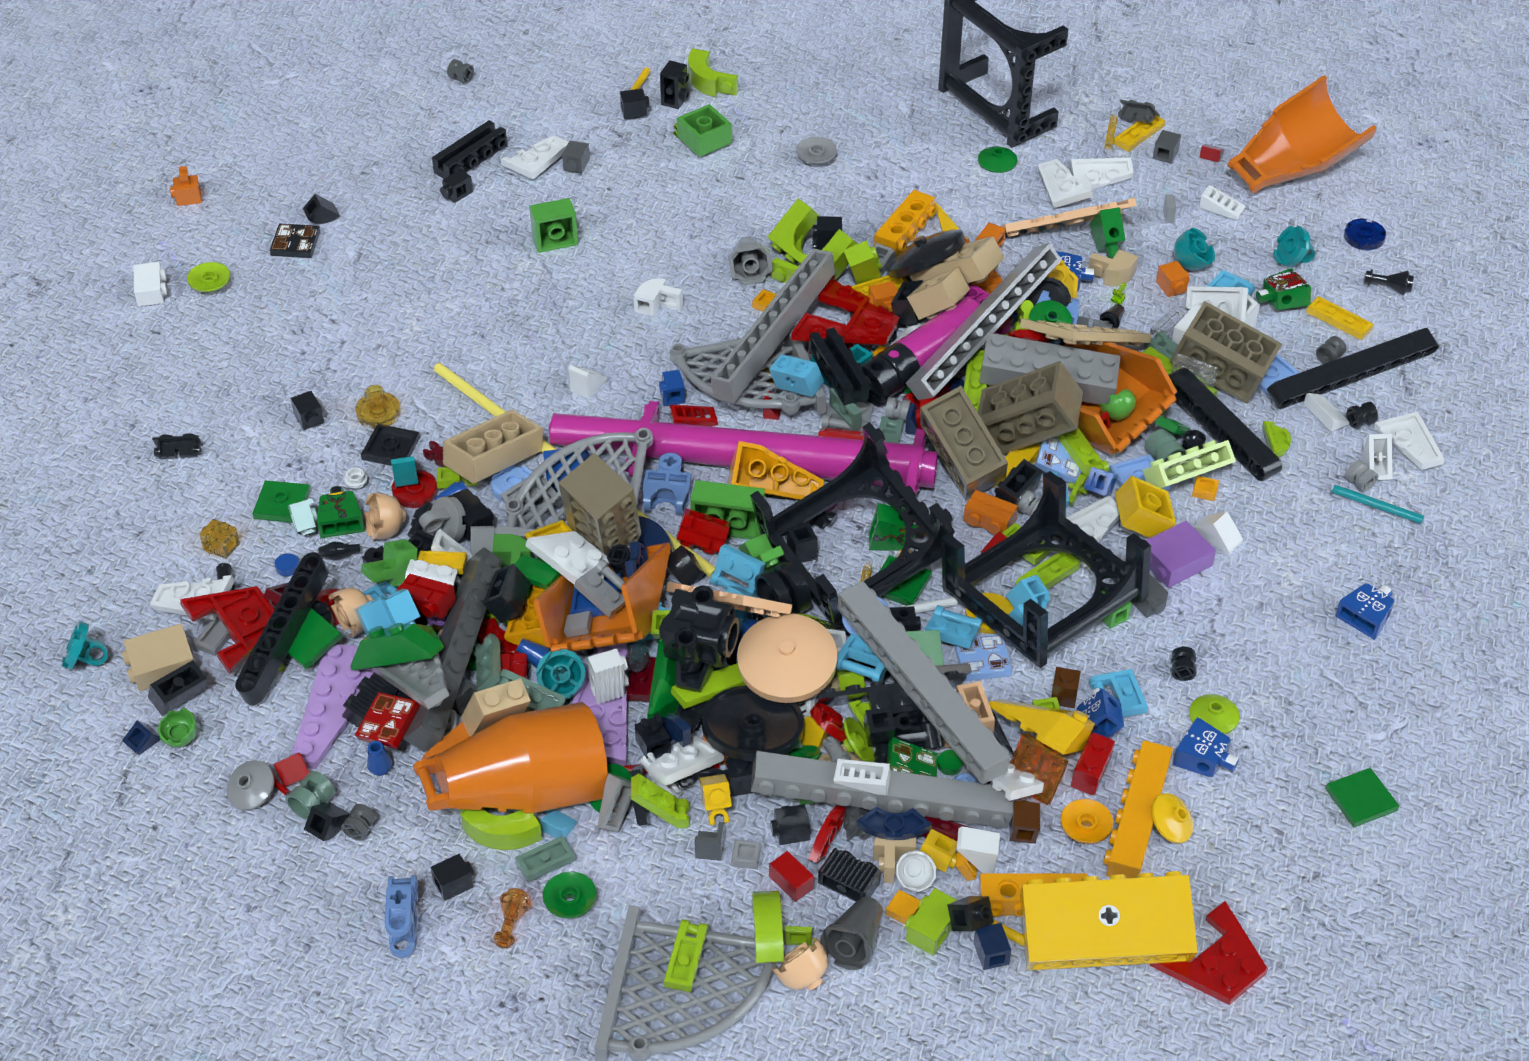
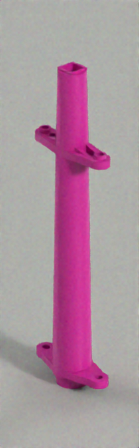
M652 400L649 401V404H645L644 415L640 420L554 413L549 424L550 444L567 446L578 440L595 435L617 432L635 433L640 428H647L653 434V444L646 450L645 462L648 457L660 458L666 453H675L684 462L730 467L738 441L762 445L796 466L826 480H833L840 475L855 459L864 440L658 422L660 401ZM923 429L916 430L913 444L884 442L888 451L886 458L890 463L891 469L893 471L896 469L900 473L903 483L906 486H911L915 494L920 491L921 487L934 488L937 471L938 452L925 450L926 434ZM623 441L610 444L614 453L623 445ZM628 442L633 456L636 457L638 446L635 442ZM604 443L593 446L595 450H598ZM632 462L625 470V472L629 473V477H633L635 462ZM876 480L872 485L883 487V482Z

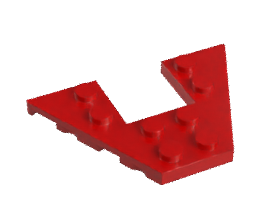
M833 275L819 293L818 301L855 313L847 325L805 313L792 331L791 340L809 341L810 333L817 331L823 339L826 338V329L834 327L838 334L842 335L845 343L886 345L896 330L900 317L887 311L881 305L876 307L869 302V297L854 290L850 285L845 286L837 282Z

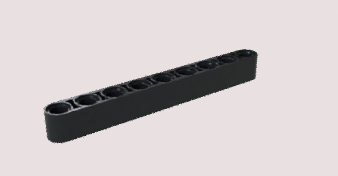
M1423 328L1278 380L1267 388V392L1277 408L1284 409L1305 401L1307 393L1325 394L1429 356L1437 351L1440 345L1430 330Z

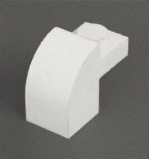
M651 279L642 283L633 296L634 312L653 317L660 306L678 311L683 307V290L666 286V279Z

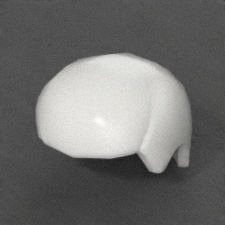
M910 850L900 856L896 864V877L904 888L922 892L931 887L936 879V866L933 859L925 852Z

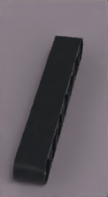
M1183 367L1168 375L1177 390V393L1174 394L1177 401L1219 443L1229 440L1234 457L1257 480L1264 481L1281 472L1282 463L1278 456L1192 372Z
M316 552L307 553L299 562L236 680L235 687L248 705L259 704L264 699L328 578L329 570L320 554Z

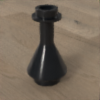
M1371 269L1370 271L1366 270L1364 283H1368V286H1370L1371 282L1386 284L1399 294L1404 295L1405 292H1411L1414 276L1409 275L1408 270L1385 276L1373 274V269Z

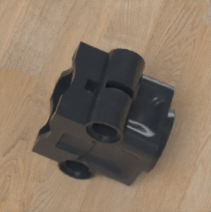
M705 585L696 587L692 592L675 589L671 599L672 608L669 614L663 618L659 627L660 637L665 644L663 649L664 656L679 660L681 669L687 673L698 671L702 663L723 667L726 658L730 657L735 649L739 634V619L735 617L734 606L715 601L713 590Z

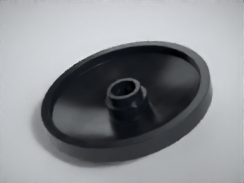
M955 229L938 232L926 237L924 235L913 240L914 243L899 252L887 264L886 269L890 277L899 278L929 268L959 250L966 242L965 235L962 230Z
M747 685L729 688L716 694L708 701L702 713V731L707 742L718 752L737 760L754 762L757 751L786 755L799 744L803 736L804 716L796 702L780 703L767 700L755 694Z

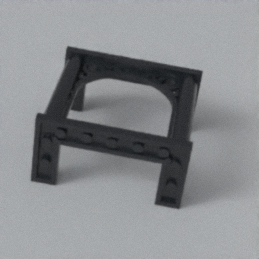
M944 0L938 90L942 93L950 91L1007 136V145L1011 148L1056 128L1059 111L1054 107L1029 118L1035 61L1067 46L1069 29L1062 25L1047 33L1024 32L1004 24L975 1L977 0ZM963 16L989 35L999 45L1007 59L1012 77V91L1009 100L1004 105L992 104L966 84L988 73L989 57L983 54L960 64Z
M870 422L862 426L864 442L852 463L836 478L773 516L771 506L759 491L750 495L760 533L766 534L772 549L781 546L784 555L779 558L782 562L790 561L801 571L810 589L813 602L828 621L840 623L836 625L838 627H841L840 625L843 624L842 614L837 609L838 595L836 589L824 574L815 579L811 576L782 537L787 534V528L804 524L833 505L852 498H873L885 502L894 508L905 524L906 539L899 556L889 566L864 581L869 588L875 591L877 597L882 596L942 558L941 537L947 533L953 536L955 533L951 523L953 517L946 508L942 509L938 503H935L928 509L923 501L919 502L916 499V494L912 487L906 486L903 483L900 473L896 469L894 471L891 469L890 463L886 458L888 451L884 445L885 436L879 428L875 429ZM876 480H881L883 482L882 489L878 492H873L871 490L872 483ZM865 484V490H858L859 488H863V485ZM888 489L890 491V494H893V496L887 497L885 495ZM915 522L918 528H912L911 524ZM916 534H923L928 537V540L923 543H917L911 538ZM912 547L914 551L909 553L908 550Z
M1051 471L1043 475L1042 498L1024 525L1015 533L966 564L965 545L949 533L941 537L943 589L1039 668L1047 664V655L1133 598L1138 599L1140 602L1148 598L1151 545L1133 533L1127 537L1126 561L1121 560L1110 549L1100 544L1093 536L1088 535L1077 524L1072 523L1066 518V482ZM1055 536L1062 542L1060 544H1053L1050 539ZM1036 551H1058L1072 555L1083 561L1091 569L1096 580L1095 592L1090 600L1050 628H1048V612L1034 600L1029 599L1023 603V626H1021L973 587V585L1014 559ZM1110 578L1116 583L1107 584L1104 583L1102 580Z

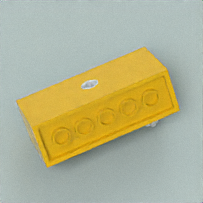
M1180 871L1166 872L1165 876L1154 877V873H1141L1137 875V878H1126V875L1118 874L1110 876L1109 880H1099L1098 876L1083 877L1082 881L1071 882V878H1057L1055 883H1044L1042 879L1028 880L1027 884L1022 885L1020 902L1026 971L1191 962L1198 953L1189 875H1182Z

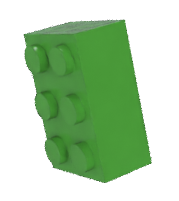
M695 480L690 499V510L730 522L727 537L751 540L762 534L758 527L750 495L759 491L765 499V489Z

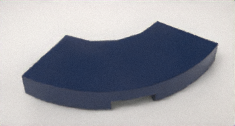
M638 516L641 536L638 541L646 546L670 543V554L675 551L669 534L658 523L649 518Z
M638 541L629 543L630 558L625 562L627 578L634 574L648 560L647 546Z
M667 714L661 717L663 726L670 737V746L677 742L682 747L691 744V726L683 718L676 714Z
M876 806L857 820V827L874 837L886 840L912 839L927 833L932 827V824L914 808L906 812L891 813L883 811Z

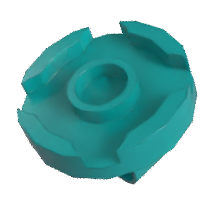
M1298 225L1297 227L1289 226L1277 238L1276 242L1279 244L1277 250L1274 249V257L1279 264L1292 267L1299 262L1307 263L1314 259L1316 252L1310 243L1309 232L1305 228Z
M79 621L78 626H75L66 647L68 655L62 658L61 667L71 670L77 660L96 666L103 664L107 660L108 648L105 643L87 637L89 624ZM92 648L102 649L104 655L98 659L92 658L89 655V651Z

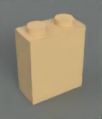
M182 623L123 641L126 650L121 653L125 666L131 665V668L127 669L131 683L136 682L139 691L149 689L151 683L186 663L194 661Z
M522 679L474 692L461 716L469 737L506 716L525 712L531 700Z

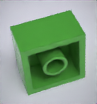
M708 104L677 117V137L696 155L701 157L732 143V124L714 107Z
M570 198L529 205L532 238L538 253L578 245L576 212Z

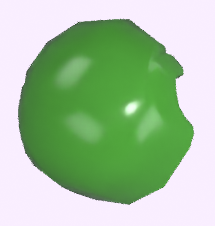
M1125 389L1117 395H1109L1110 402L1108 404L1101 403L1100 410L1103 413L1107 411L1110 419L1121 421L1129 417L1134 411L1136 397L1133 392Z
M182 707L180 711L170 710L160 721L157 730L161 741L168 746L183 747L195 738L198 727L194 714Z

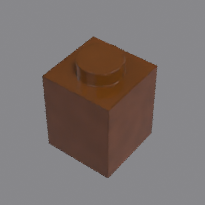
M1056 667L1051 698L1057 697L1060 706L1075 709L1081 671Z
M1014 800V814L1009 823V841L1036 844L1040 831V803Z

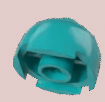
M1191 228L1184 231L1176 239L1174 244L1175 260L1181 266L1191 271L1201 270L1214 262V248L1212 244L1208 246L1205 241L1208 238L1204 233L1196 228Z
M566 649L551 651L539 661L536 669L537 682L539 685L565 696L566 700L575 697L583 689L586 682V668L582 659L572 651Z

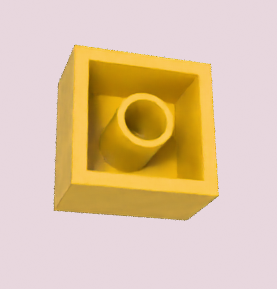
M1131 475L1115 492L1121 524L1126 529L1151 538L1176 525L1168 491Z

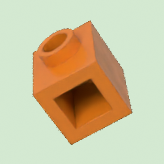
M1178 261L1158 266L1156 283L1167 297L1187 292L1190 277Z

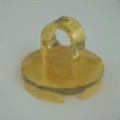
M381 385L369 386L365 390L364 396L358 400L355 406L356 417L359 423L363 426L364 423L371 425L372 429H375L377 424L387 426L394 424L395 418L401 414L398 399L394 395L385 392Z

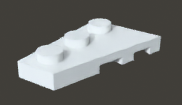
M1131 158L1071 159L1070 163L1072 175L1075 178H1079L1082 184L1091 190L1131 179L1134 173Z
M1058 159L1038 164L1040 175L1053 208L1093 197L1092 190L1089 187L1086 188L1079 178H1075L1070 170Z
M1418 411L1375 422L1374 429L1380 434H1392V444L1421 470L1444 464V457Z
M1107 496L1066 518L1072 523L1077 524L1080 529L1093 536L1099 542L1117 523L1120 515L1117 503L1110 496Z
M232 575L223 576V579L220 580L206 578L202 579V582L190 584L187 581L161 584L149 605L153 610L187 615L180 605V599L230 591L235 580ZM213 612L202 618L216 620L217 615Z
M691 733V744L682 747L679 743H676L671 753L663 754L649 766V776L665 786L671 785L680 779L692 776L696 772L724 761V754L718 752L708 742Z
M1010 763L1007 772L990 780L993 782L992 787L996 791H1001V789L1005 791V798L1009 801L1042 793L1044 783L1035 779L1033 774L1021 772Z

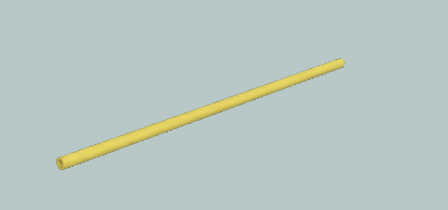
M437 363L434 366V372L494 417L506 412L442 363ZM542 440V453L543 451L556 450L547 441ZM637 509L638 516L649 518ZM666 531L673 542L674 550L682 545L679 543L680 540H677L676 537ZM684 546L695 555L705 575L711 578L715 566L689 547Z

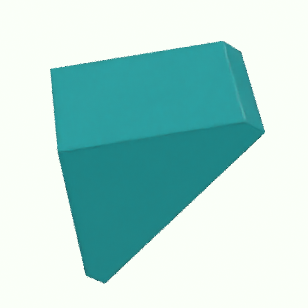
M414 456L391 459L395 487L418 484Z

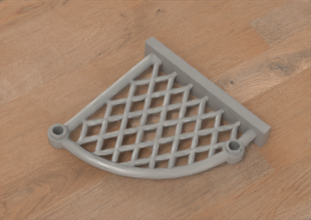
M795 326L780 343L782 344L786 341L788 347L778 346L776 350L781 352L776 355L772 354L769 357L770 359L766 361L755 375L763 378L758 381L752 380L749 383L751 386L741 393L734 404L753 408L782 409L788 415L796 414L800 406L813 404L817 414L826 413V395L822 386L813 397L802 394L796 395L795 393H789L790 391L783 390L779 394L769 393V391L779 388L776 387L775 383L765 382L773 378L771 373L761 372L765 368H770L773 365L772 363L781 354L785 355L788 352L791 353L792 357L810 361L802 341L791 340V334ZM742 338L688 349L682 344H675L670 349V360L674 365L679 366L690 382L703 392L714 397L712 384L707 382L720 367V365L714 363L718 360L724 361L727 358L726 355L735 348ZM723 351V352H721V353L718 354V355H716V354H710V353H713V352ZM696 356V357L693 358L692 360L686 361V360H687V357ZM703 357L711 359L707 363L699 361ZM689 365L700 367L696 370H691ZM706 368L716 369L711 373L702 372ZM758 386L768 387L764 391L754 390ZM747 394L756 395L754 398L744 397ZM764 396H769L772 399L763 400L761 398Z
M640 428L635 433L617 432L595 435L578 440L553 453L528 476L515 498L509 499L505 503V511L508 516L507 525H497L495 534H514L527 541L525 533L536 530L530 529L536 521L540 528L545 526L541 516L548 509L553 518L547 525L560 521L559 518L565 513L564 507L558 513H556L553 507L555 501L561 497L557 478L564 471H566L567 475L571 472L569 466L576 458L579 464L584 462L581 453L587 447H589L592 454L596 453L598 456L607 448L611 457L605 463L608 466L614 463L617 469L616 473L634 489L637 505L646 450L653 444L652 432L647 428ZM623 441V445L614 453L610 444ZM628 442H635L638 446L636 457L633 456ZM604 443L597 451L595 450L593 445ZM625 450L629 459L621 467L617 457ZM572 453H574V454L566 461L565 457L568 456V455H570V454H572ZM561 461L563 466L554 473L552 466ZM632 462H635L632 482L629 483L624 471ZM548 470L551 478L543 486L540 477ZM537 483L539 491L531 498L529 491ZM554 483L558 492L549 499L546 490ZM542 495L546 505L538 512L534 502ZM526 498L528 502L523 506V501ZM531 508L534 517L526 524L522 515ZM517 519H519L522 528L516 527Z
M629 905L595 1044V1061H607L610 1050L628 1053L633 1061H645L650 1057V1054L689 1048L723 1033L748 1013L759 1000L768 985L773 973L772 967L776 962L756 963L755 955L746 949H755V938L708 931L703 950L710 949L717 956L707 960L701 957L698 969L705 967L714 975L702 979L696 975L692 989L701 986L710 994L697 998L691 992L677 989L661 992L654 984L663 982L666 972L658 966L669 962L671 954L662 947L675 943L679 926L640 921V908ZM644 932L671 936L672 938L656 943L645 935ZM688 934L689 937L696 938L695 935ZM636 937L641 938L648 946L634 950ZM712 943L737 946L741 948H738L727 953H723ZM656 950L663 958L651 961L643 954ZM744 954L751 962L739 965L731 957ZM632 956H636L644 963L643 965L629 968ZM724 960L733 968L720 972L711 964ZM758 965L763 966L758 977H754L747 971V969ZM651 968L660 976L647 980L639 972ZM739 972L748 980L735 984L727 976ZM628 974L640 982L633 986L625 987ZM720 979L729 987L716 991L707 983ZM754 985L749 994L742 989ZM647 987L655 995L642 999L634 991ZM736 991L744 999L731 1003L723 995ZM623 993H626L636 1001L623 1007L620 1006ZM682 993L690 1001L678 1005L669 997ZM716 998L725 1006L712 1010L703 1002ZM662 999L670 1008L658 1012L650 1003ZM697 1005L706 1013L693 1017L684 1009ZM643 1007L651 1014L637 1018L630 1010ZM732 1010V1012L724 1018H722L719 1015ZM678 1012L686 1020L673 1024L664 1016ZM618 1013L624 1014L631 1022L616 1026ZM711 1017L717 1021V1023L708 1028L700 1023V1021ZM658 1019L667 1027L653 1031L645 1023ZM693 1024L700 1030L688 1036L680 1028ZM638 1026L647 1034L633 1038L625 1030ZM673 1031L680 1038L666 1041L661 1035ZM614 1032L619 1033L627 1041L613 1039ZM652 1038H653V1039L656 1040L657 1042H651V1043H650L649 1039H652Z

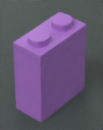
M1187 521L1146 540L1151 545L1150 570L1168 588L1213 566L1216 549Z

